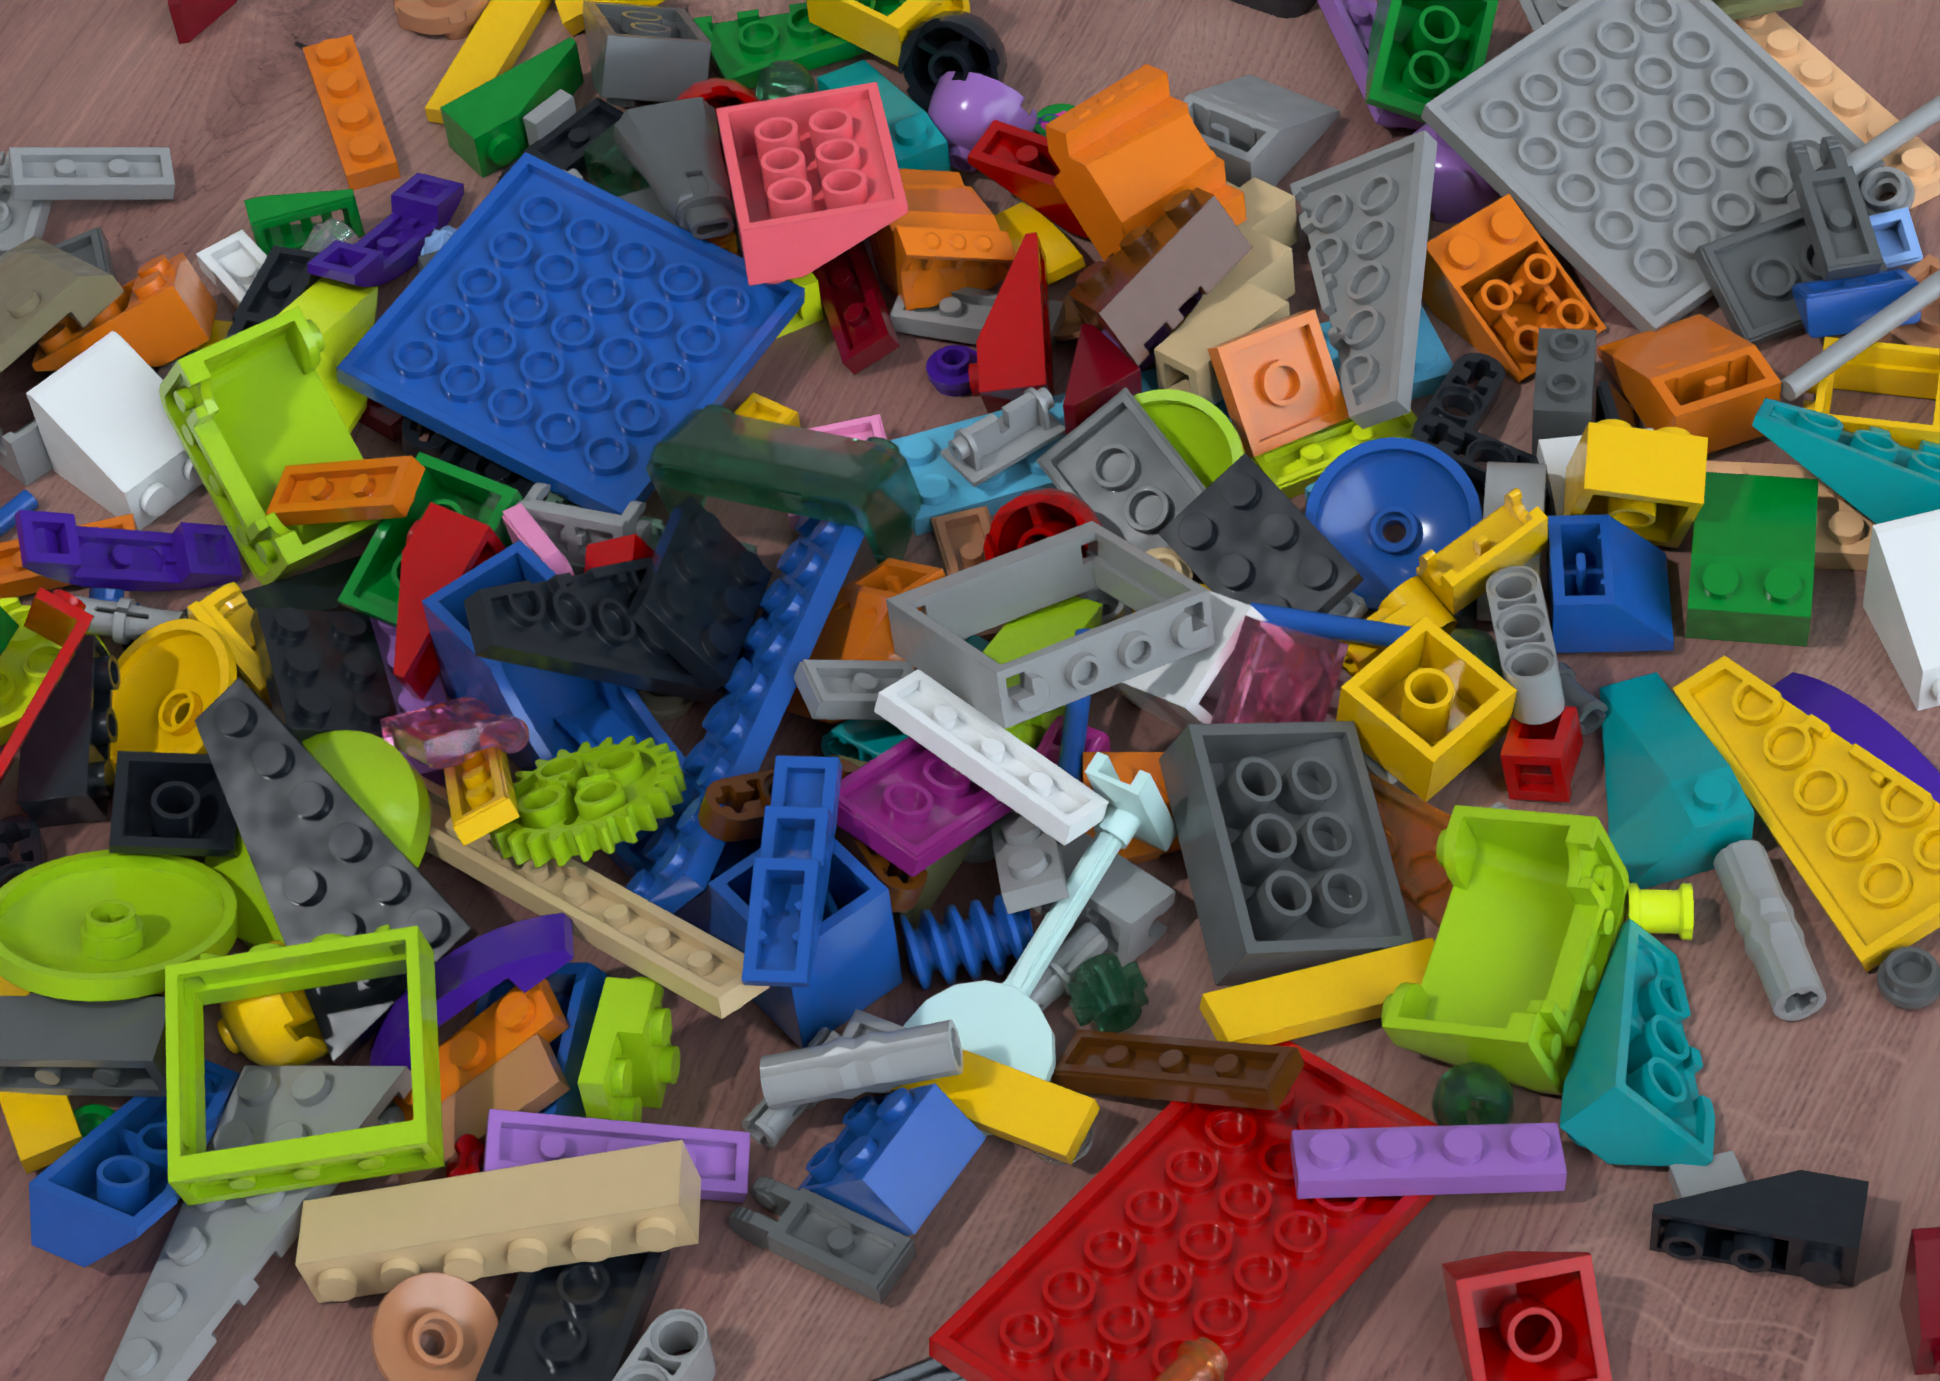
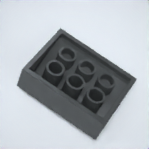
M1354 721L1188 724L1159 758L1216 986L1240 985L1415 942Z

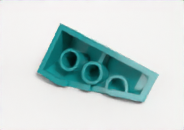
M865 60L817 77L819 91L877 82L898 168L951 171L948 142L925 110Z
M1768 398L1764 399L1756 413L1752 426L1875 524L1940 509V444L1922 440L1918 450L1908 448L1892 440L1888 430L1870 426L1869 430H1857L1855 433L1843 430L1842 422L1832 415Z
M1654 672L1599 687V700L1607 706V711L1604 712L1606 718L1601 724L1605 764L1608 836L1626 867L1629 883H1637L1640 889H1645L1715 869L1713 864L1715 856L1721 849L1740 840H1752L1755 812L1733 770L1659 674Z
M1631 919L1627 920L1620 927L1564 1081L1559 1127L1566 1132L1575 1144L1589 1149L1607 1164L1643 1166L1684 1164L1706 1166L1713 1161L1715 1113L1711 1098L1704 1095L1699 1096L1695 1073L1703 1068L1700 1050L1689 1046L1685 1037L1682 1022L1691 1016L1678 958L1675 953Z

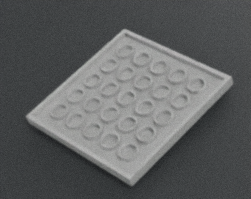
M1579 0L1425 104L1421 118L1502 197L1510 194L1532 226L1641 333L1645 331L1655 332L1667 324L1679 321L1714 295L1694 257L1698 246L1793 211L1787 201L1788 195L1795 190L1786 162L1788 142L1801 140L1805 143L1814 171L1823 165L1819 153V144H1821L1820 140H1822V137L1837 136L1839 142H1841V148H1843L1845 157L1865 144L1712 0ZM1882 159L1856 176L1859 187L1869 172L1876 168L1884 167L1885 162Z

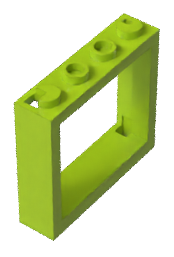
M387 924L380 926L373 933L354 936L335 933L323 934L315 937L309 943L290 946L266 943L256 945L246 953L227 956L204 953L200 954V960L165 965L168 1183L188 1206L444 1167L434 951L418 925L392 929ZM407 974L413 1120L206 1152L203 1005Z

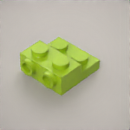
M606 977L577 1082L587 1118L641 1122L642 1107L661 1109L667 1084H675L677 1082L680 1070V1049L678 1046L671 1045L670 1039L673 1031L671 1011L669 1008L662 1007L663 987L650 978L633 977L627 979Z

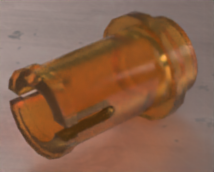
M1199 1337L1196 1341L1187 1340L1179 1346L1177 1351L1178 1358L1153 1380L1224 1381V1372L1228 1369V1360L1223 1351L1213 1341L1205 1337Z

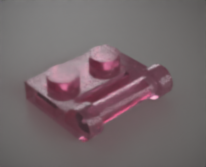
M471 696L380 719L384 740L392 744L396 749L406 753L407 756L413 757L433 769L460 765L466 760L465 754L491 747L506 753H517L527 745L529 740V729L523 720L510 714L496 715L490 712L489 707L483 701Z

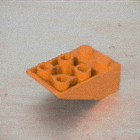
M1510 194L1505 195L1427 242L1422 290L1423 300L1438 319L1480 353L1490 355L1498 360L1504 367L1505 373L1518 384L1536 373L1539 328L1597 330V335L1606 329V326Z
M183 252L169 260L165 255H160L140 267L137 271L139 276L121 286L125 292L84 328L68 316L59 321L38 340L39 345L31 365L35 371H57L107 334L114 331L150 367L164 366L210 340L218 305Z
M1701 314L1667 324L1655 332L1645 331L1597 347L1598 356L1647 429L1653 428L1656 431L1664 427H1678L1687 430L1693 436L1708 437L1707 454L1764 436L1752 426L1756 413L1765 398L1780 402L1782 382L1756 345Z
M888 558L842 587L809 660L906 661L894 651L886 599L946 577L943 569ZM796 686L786 711L812 719ZM814 719V720H818V721L825 722V723H829V724H837V723L843 722V721H845V720H847V719H838V720Z

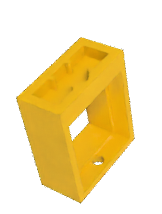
M806 0L810 23L898 66L902 44L921 22L942 11L961 10L970 13L969 0H907L888 17L855 0Z
M1825 337L1823 351L1841 338ZM1875 342L1806 391V393L1816 394V400H1804L1803 408L1834 416L1842 422L1843 430L1855 433L1857 430H1869L1870 426L1888 430L1891 434L1890 438L1899 445L1918 450L1922 440L1940 444V348ZM1841 389L1935 399L1933 424L1927 425L1830 414L1833 390Z

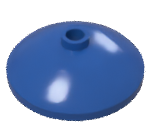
M1389 437L1370 440L1356 445L1332 461L1321 473L1310 493L1305 516L1364 578V581L1352 592L1364 599L1368 610L1378 611L1381 602L1395 588L1408 579L1418 576L1416 568L1419 566V557L1430 549L1438 553L1482 521V510L1473 483L1463 468L1449 455L1425 442L1408 438ZM1399 525L1403 527L1406 531L1405 537L1397 543L1387 541L1383 535L1389 526Z

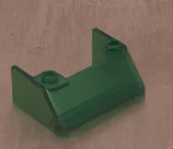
M714 404L706 405L704 409H694L654 445L646 466V471L669 515H671L674 506L690 495L703 508L709 496L862 528L877 564L882 563L888 558L903 560L915 526V519L923 503L906 459L899 453V447L887 439L869 437L865 441L740 416L725 407Z

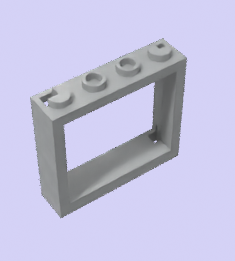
M1094 521L886 599L895 653L1004 729L1216 645L1209 590ZM1088 543L1087 557L1082 559L1081 546ZM1094 588L1101 589L1136 611L1002 665L963 640ZM1019 674L1021 683L1007 688L1006 678Z

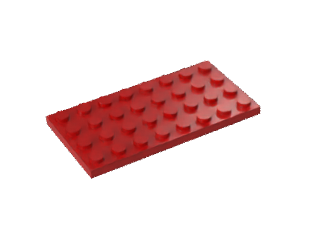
M1290 1040L1273 1044V1046L1297 1047L1305 1064L1277 1111L1172 1101L929 1338V1356L967 1381H1261L1436 1196L1410 1195L1297 1199L1290 1150L1292 1130L1439 1125Z

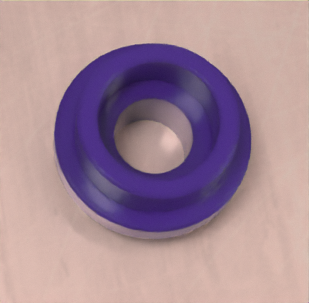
M950 345L938 349L929 357L926 363L929 381L943 395L957 397L971 392L968 368L969 364L977 363V352L961 345Z

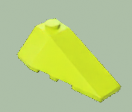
M322 277L278 315L299 306L305 319L312 320L319 328L325 348L320 352L321 361L315 370L351 434L367 408L368 397L339 383L336 367L376 323L378 286L361 287Z

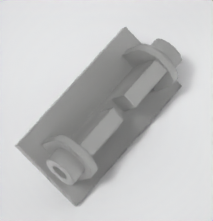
M1030 387L1024 391V395L1003 406L1002 416L999 418L991 413L965 429L960 428L954 432V439L948 442L947 448L940 451V455L973 487H976L1066 434L1065 427L1049 414V410L1055 405L1050 392L1044 387L1038 390Z

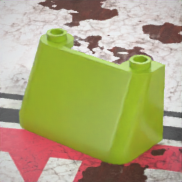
M299 306L177 360L159 388L160 399L170 423L249 569L262 585L273 583L295 574L377 529L382 520L284 526L275 512L266 515L285 466L363 459L315 370L321 361L320 352L325 348L322 334L312 320L305 319Z
M1455 805L1448 827L1441 831L1436 847L1438 863L1444 867L1453 888L1421 986L1418 983H1400L1394 993L1386 997L1382 1008V1027L1397 1047L1538 1093L1563 1095L1564 1081L1627 912L1628 887L1630 884L1626 867L1599 818L1596 816Z

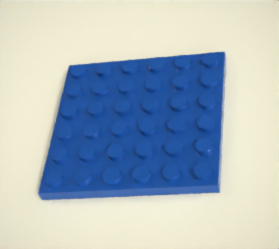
M525 152L336 367L337 380L354 391L534 483L550 484V491L585 509L622 515L631 501L645 502L804 304L805 288L788 280L779 284L763 283L749 286L743 258L705 239L698 240L690 232Z

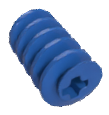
M1002 894L995 895L991 915H988L978 899L970 901L968 916L965 920H963L954 904L945 906L942 924L937 923L928 908L922 909L917 929H913L905 914H899L911 975L914 974L924 991L931 988L934 970L940 971L948 986L955 985L958 966L960 965L965 966L973 981H978L981 977L983 961L989 960L998 976H1004L1008 956L1014 955L1018 961L1034 935L1029 909L1008 914Z

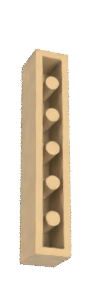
M683 1140L306 1200L303 1201L295 1266L317 1302L324 1303L330 1301L345 1302L355 1297L387 1293L405 1279L422 1273H445L467 1282H472L483 1277L520 1271L535 1272L546 1267L584 1261L599 1262L610 1257L648 1251L663 1252L673 1247L698 1244L701 1177Z

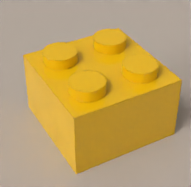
M1606 419L1597 423L1588 422L1566 467L1562 515L1608 514L1653 545L1678 548L1704 505L1708 437L1693 436L1687 430L1678 427H1664L1656 431L1632 428L1629 423L1617 419Z
M1424 616L1341 686L1336 721H1354L1362 751L1426 803L1508 732L1517 689Z

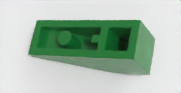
M569 37L440 107L449 147L482 178L517 160L523 155V151L529 147L523 120L525 115L560 89L573 96L582 85L584 78L576 41Z

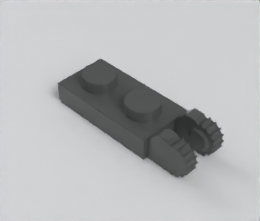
M1837 136L1822 137V140H1820L1819 153L1824 169L1820 171H1814L1807 147L1803 141L1788 142L1786 162L1823 280L1829 281L1879 273L1883 258L1853 166H1848L1839 138Z
M767 1176L758 1177L750 1188V1193H752V1197L762 1207L781 1216L779 1220L775 1221L756 1211H751L750 1208L738 1206L732 1212L727 1222L730 1224V1228L734 1230V1233H737L740 1238L742 1237L746 1241H750L753 1245L761 1249L769 1248V1251L880 1304L883 1303L916 1256L915 1243L911 1238L803 1187L799 1191L780 1181L776 1182L773 1178H768Z

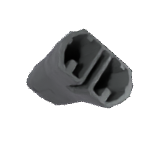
M696 97L625 110L620 120L614 124L612 137L622 155L648 182L668 216L684 230L691 231L692 236L698 240L724 236L732 232L734 229L732 219L734 215L733 199L714 107L709 105L703 97Z

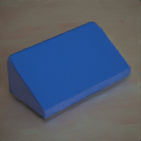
M1902 268L1879 271V273L1829 281L1816 280L1796 283L1795 286H1792V294L1806 332L1812 338H1820L1851 332L1914 288L1919 282ZM1921 311L1901 325L1918 323L1921 319Z

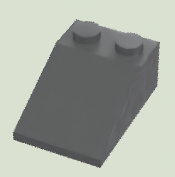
M583 0L582 11L593 86L600 97L606 98L608 104L619 107H636L638 100L657 101L658 104L675 101L680 93L694 83L707 80L711 42L684 8Z

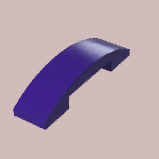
M416 173L391 194L392 214L355 244L338 240L332 242L307 263L308 273L361 287L379 286L394 280L418 262V256H421L425 238L432 235L434 228L440 230L448 225L464 195V184Z
M18 510L15 514L22 566L36 574L60 582L90 588H110L124 591H174L238 582L243 577L238 546L226 525L181 522L173 533L76 526L74 514Z
M1792 672L1772 686L1781 693L1783 699L1807 715L1813 714L1828 724L1831 730L1852 745L1854 743L1858 744L1931 793L1933 799L1940 803V773L1909 740L1869 707L1828 683L1799 673Z
M565 913L542 915L521 920L483 934L436 962L435 984L438 1027L508 978L520 990L526 993L574 959L572 920ZM408 988L394 1003L376 1033L370 1050V1066H407L411 1071Z

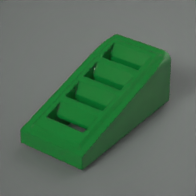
M353 189L267 195L244 200L256 245L267 256L273 245L307 251L330 245L335 240L345 241L365 235ZM342 209L345 221H334L331 212ZM321 215L323 222L312 223L310 217ZM299 220L301 224L290 225L291 222Z

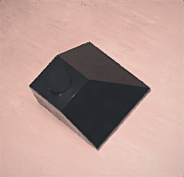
M117 751L109 853L235 857L237 824L208 754Z

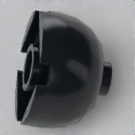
M961 10L942 11L921 22L902 44L898 66L900 74L904 71L905 80L909 85L906 91L911 100L928 113L933 92L941 76L947 72L955 71L952 80L966 81L969 72H973L1003 83L1007 69L1005 47L995 29L981 17Z

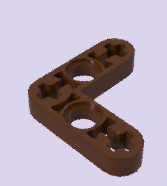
M840 759L843 766L841 779L860 767L851 761ZM774 769L722 778L712 782L707 787L699 808L698 820L700 826L704 830L706 829L709 835L726 842H738L762 837L765 806H771L770 794L773 787ZM836 824L835 839L889 889L892 912H905L912 909L917 904L926 884L927 870L924 869L914 877H911Z

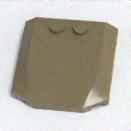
M35 236L0 255V373L65 316L74 319L83 328L125 292L113 275Z

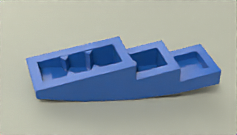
M776 755L771 806H765L760 857H754L742 971L743 985L809 988L821 930L836 831L843 768L839 757Z

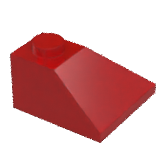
M1506 1251L1442 1264L1452 1328L1467 1381H1612L1592 1257L1589 1252Z

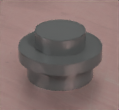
M1910 946L1898 948L1885 958L1878 968V990L1887 1001L1898 1007L1906 1009L1926 1007L1940 996V967L1935 958L1924 949Z

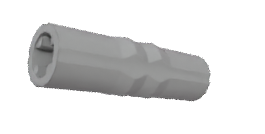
M1740 840L1731 843L1726 848L1721 849L1715 856L1713 864L1733 912L1735 928L1743 938L1745 952L1756 968L1774 1015L1785 1021L1807 1018L1824 1005L1827 997L1805 945L1804 932L1795 920L1793 907L1782 891L1764 846L1754 840Z
M946 1020L890 1032L871 1031L857 1038L840 1037L822 1045L765 1055L760 1059L759 1069L765 1100L770 1109L775 1110L833 1098L852 1099L866 1092L883 1093L901 1085L962 1074L964 1061L956 1025L953 1020Z

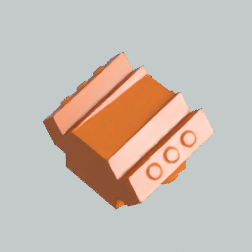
M1145 64L1045 125L1049 154L1061 171L1053 179V182L1104 262L1121 250L1120 242L1127 234L1142 225L1149 227L1165 213L1163 210L1165 204L1176 194L1186 189L1192 191L1198 187L1215 195L1237 226L1247 220L1244 192L1226 184L1224 160L1217 157L1213 150H1210L1194 125L1193 119L1189 114L1188 103L1170 96L1168 73L1166 71Z
M899 169L908 204V213L869 236L877 272L896 298L898 295L900 296L905 305V310L934 307L939 305L944 298L953 297L950 292L965 287L986 290L1005 280L1016 256L1008 232L1000 231L994 214L972 187L964 185L960 172Z

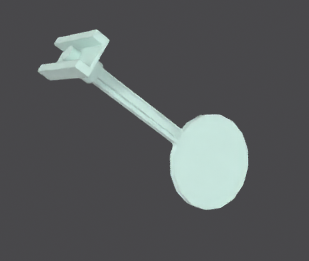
M1097 751L1085 770V774L1094 791L1109 802L1104 819L1094 827L1096 835L1067 880L1069 898L1055 901L1005 982L996 983L983 980L953 985L927 999L903 1027L910 1028L953 1020L958 1030L962 1049L1050 1082L1056 1067L1055 1035L1039 1005L1029 997L1118 851L1127 848L1131 839L1136 838L1167 852L1177 836L1175 823L1151 774L1139 770L1131 785L1120 781L1109 757ZM978 1129L984 1136L992 1135L990 1133Z

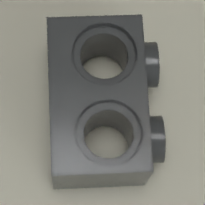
M1539 328L1533 401L1532 455H1537L1539 439L1579 436L1583 434L1588 422H1592L1597 330Z

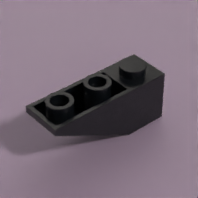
M94 634L85 635L20 748L17 803L38 824L39 828L108 819V797L114 796L115 771L110 762L111 743H115L118 738V723L115 712L112 709L113 690H118L120 686V670L115 656L107 653Z
M1797 1170L1654 1204L1649 1250L1667 1253L1669 1256L1679 1260L1702 1259L1735 1265L1737 1268L1747 1272L1759 1273L1770 1271L1803 1277L1809 1282L1820 1285L1837 1283L1853 1286L1869 1181Z

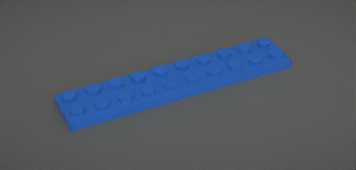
M874 463L856 478L846 475L832 490L826 503L822 506L816 502L811 504L798 519L794 530L799 533V536L786 549L777 563V568L782 572L762 597L759 607L763 609V613L751 625L743 644L745 651L742 658L736 661L728 683L722 686L727 690V693L706 715L702 723V727L707 730L705 737L691 750L683 763L682 768L688 772L684 779L687 790L681 792L684 801L683 803L672 805L674 815L667 817L664 824L649 838L642 851V855L647 858L643 869L637 872L625 887L672 914L705 890L726 844V841L714 838L707 833L706 829L704 830L700 826L698 812L707 787L712 782L722 778L759 771L797 685L794 675L799 662L810 658L891 477Z

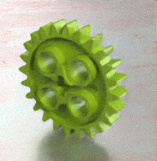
M629 736L619 744H614L612 737H607L599 746L592 748L590 743L586 741L580 745L578 751L569 753L564 749L558 750L556 758L548 761L543 759L536 760L537 769L534 771H518L515 773L517 783H513L520 817L489 834L495 850H500L502 858L514 857L517 865L532 859L535 867H541L552 858H555L559 867L564 866L572 856L580 855L581 860L586 862L592 857L594 851L600 849L608 854L614 853L615 845L623 841L636 843L638 841L636 836L638 831L657 830L656 819L672 817L674 815L672 805L683 803L684 799L681 792L687 790V786L675 751L670 752L667 743L656 746L654 739L651 737L637 744L635 736Z

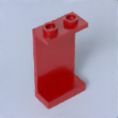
M40 587L24 623V627L62 648L0 754V786L20 753V748L87 634L94 618L93 615L85 611L86 605L79 598L60 589H55L51 593Z

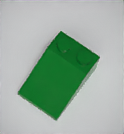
M1378 0L1369 38L1365 103L1426 123L1421 118L1425 104L1485 64L1499 0Z
M419 452L415 459L425 467V471L407 516L404 518L381 520L337 601L342 606L397 627L402 551L406 546V538L411 526L422 518L430 502L489 525L507 548L513 543L502 519V511L515 506L520 499L523 500L517 489Z
M1706 472L1704 505L1694 520L1685 638L1807 647L1812 612L1818 479Z

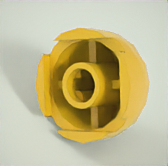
M278 940V941H270V942H268V943H273V944H279V945H282V946H286L284 943H282V942L279 941V940ZM304 990L220 1003L222 1019L218 1020L217 1027L223 1042L231 1052L237 1054L241 1051L250 1061L264 1067L303 1066L329 1053Z

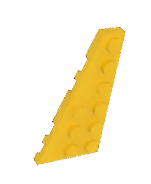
M1725 655L1672 688L1680 703L1730 765L1751 806L1866 973L1880 965L1896 949L1908 947L1940 928V803L1933 799L1931 793L1858 744L1854 743L1852 745L1831 730L1828 724L1813 714L1807 715L1783 699L1779 691Z

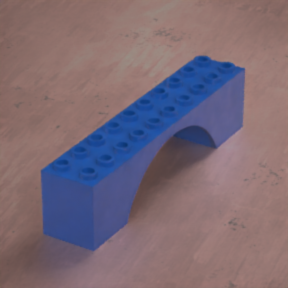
M521 540L422 600L447 695L481 729L490 725L491 727L495 726L504 741L507 755L523 771H534L537 769L535 761L538 759L548 761L556 758L558 750L564 749L569 753L576 752L580 745L586 741L590 743L592 748L599 746L607 737H612L614 744H619L627 737L635 736L637 744L650 737L654 739L656 746L667 743L670 752H676L685 779L688 772L682 766L686 757L665 733L634 688L477 657L475 655L464 605L465 599L479 589L529 580L531 583L547 581L554 575H557ZM666 818L656 819L658 828L664 824ZM640 830L636 833L638 839L636 843L623 841L615 845L614 853L606 854L632 879L637 872L643 869L647 858L642 855V851L655 831ZM762 837L738 842H726L705 890L675 911L673 915L744 953L754 857H760ZM835 838L821 930L809 988L770 986V988L752 999L801 1049L808 1046L822 1027H827L831 1033L851 1019L855 1009L864 1010L903 983L889 889Z

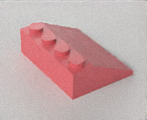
M877 82L716 108L724 160L749 286L763 283L779 284L787 279L804 277L908 213V204Z

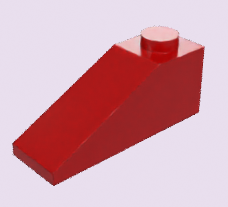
M993 120L968 154V163L1069 233L1089 239L1053 182V179L1061 171L1049 154L1047 137Z
M1037 232L1025 234L976 341L977 363L969 364L968 372L972 396H981L988 414L1002 410L1003 406L1024 395V391L1030 387L1036 390L1044 387L1050 392L1052 397L1055 396L1046 256Z
M430 502L422 518L411 526L406 538V546L402 551L393 672L412 697L421 701L424 700L440 672L422 600L506 549L489 525Z

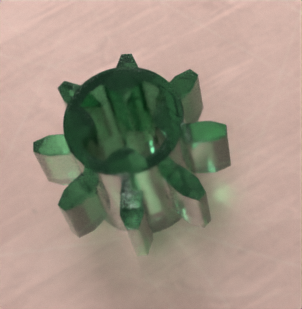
M1111 954L1096 955L1084 961L1075 972V981L1068 983L1067 988L1072 997L1069 1004L1081 1027L1095 1021L1099 1031L1119 1033L1132 1027L1141 1017V1006L1149 1003V999L1144 991L1148 984L1136 961L1122 967L1117 956Z

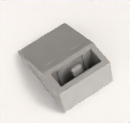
M1250 74L1190 93L1183 100V102L1188 103L1189 114L1193 119V123L1210 150H1213L1217 157L1224 160L1226 181L1238 187H1241L1253 177L1276 186L1340 116V110Z

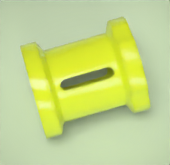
M1629 883L1625 922L1631 919L1648 933L1678 934L1681 940H1692L1694 926L1692 883H1682L1678 890L1640 889L1637 883Z

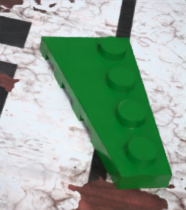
M907 0L855 1L888 17ZM807 2L790 4V13L759 17V10L755 9L737 12L738 20L713 23L712 16L693 18L694 22L711 42L710 62L718 77L735 80L751 90L790 76L800 75L809 70L841 60H847L868 51L810 23Z

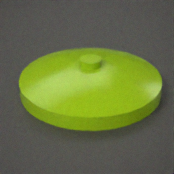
M352 730L330 731L317 734L302 741L303 745L415 866L419 868L429 838L431 808L426 785L414 765L392 744L383 738L366 732ZM236 825L235 857L206 856L205 865L222 875L234 890L237 899L239 927L237 938L250 948L278 940L285 944Z
M99 850L70 855L46 862L23 872L0 888V976L15 986L29 992L71 1001H116L165 991V965L200 960V954L204 953L226 956L236 941L239 929L237 899L234 890L226 879L214 869L180 855L109 853V850Z

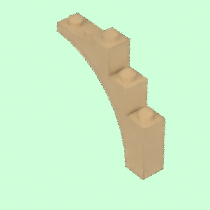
M1253 177L1241 187L1226 181V184L1244 192L1247 220L1237 227L1253 248L1207 295H1202L1201 300L1183 324L1154 349L1158 389H1175L1190 392L1203 397L1214 405L1217 404L1224 397L1208 348L1290 316L1289 302L1285 300L1295 294L1292 248H1290V246L1298 241L1295 196L1256 177Z

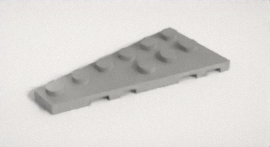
M1425 130L1290 184L1292 194L1300 203L1302 210L1298 218L1301 229L1309 238L1311 249L1307 254L1321 308L1329 316L1331 329L1327 332L1330 344L1338 351L1341 366L1337 371L1349 418L1362 429L1410 413L1437 141Z
M245 1065L206 1152L382 1125L378 1117L394 1096L404 1099L412 1089L411 1072L407 1066L264 1067L260 1065ZM339 1183L191 1206L183 1202L104 1381H187L217 1343L213 1331L235 1303L245 1306L259 1288L254 1280L259 1271L272 1255L282 1258L299 1236L303 1201L329 1197Z

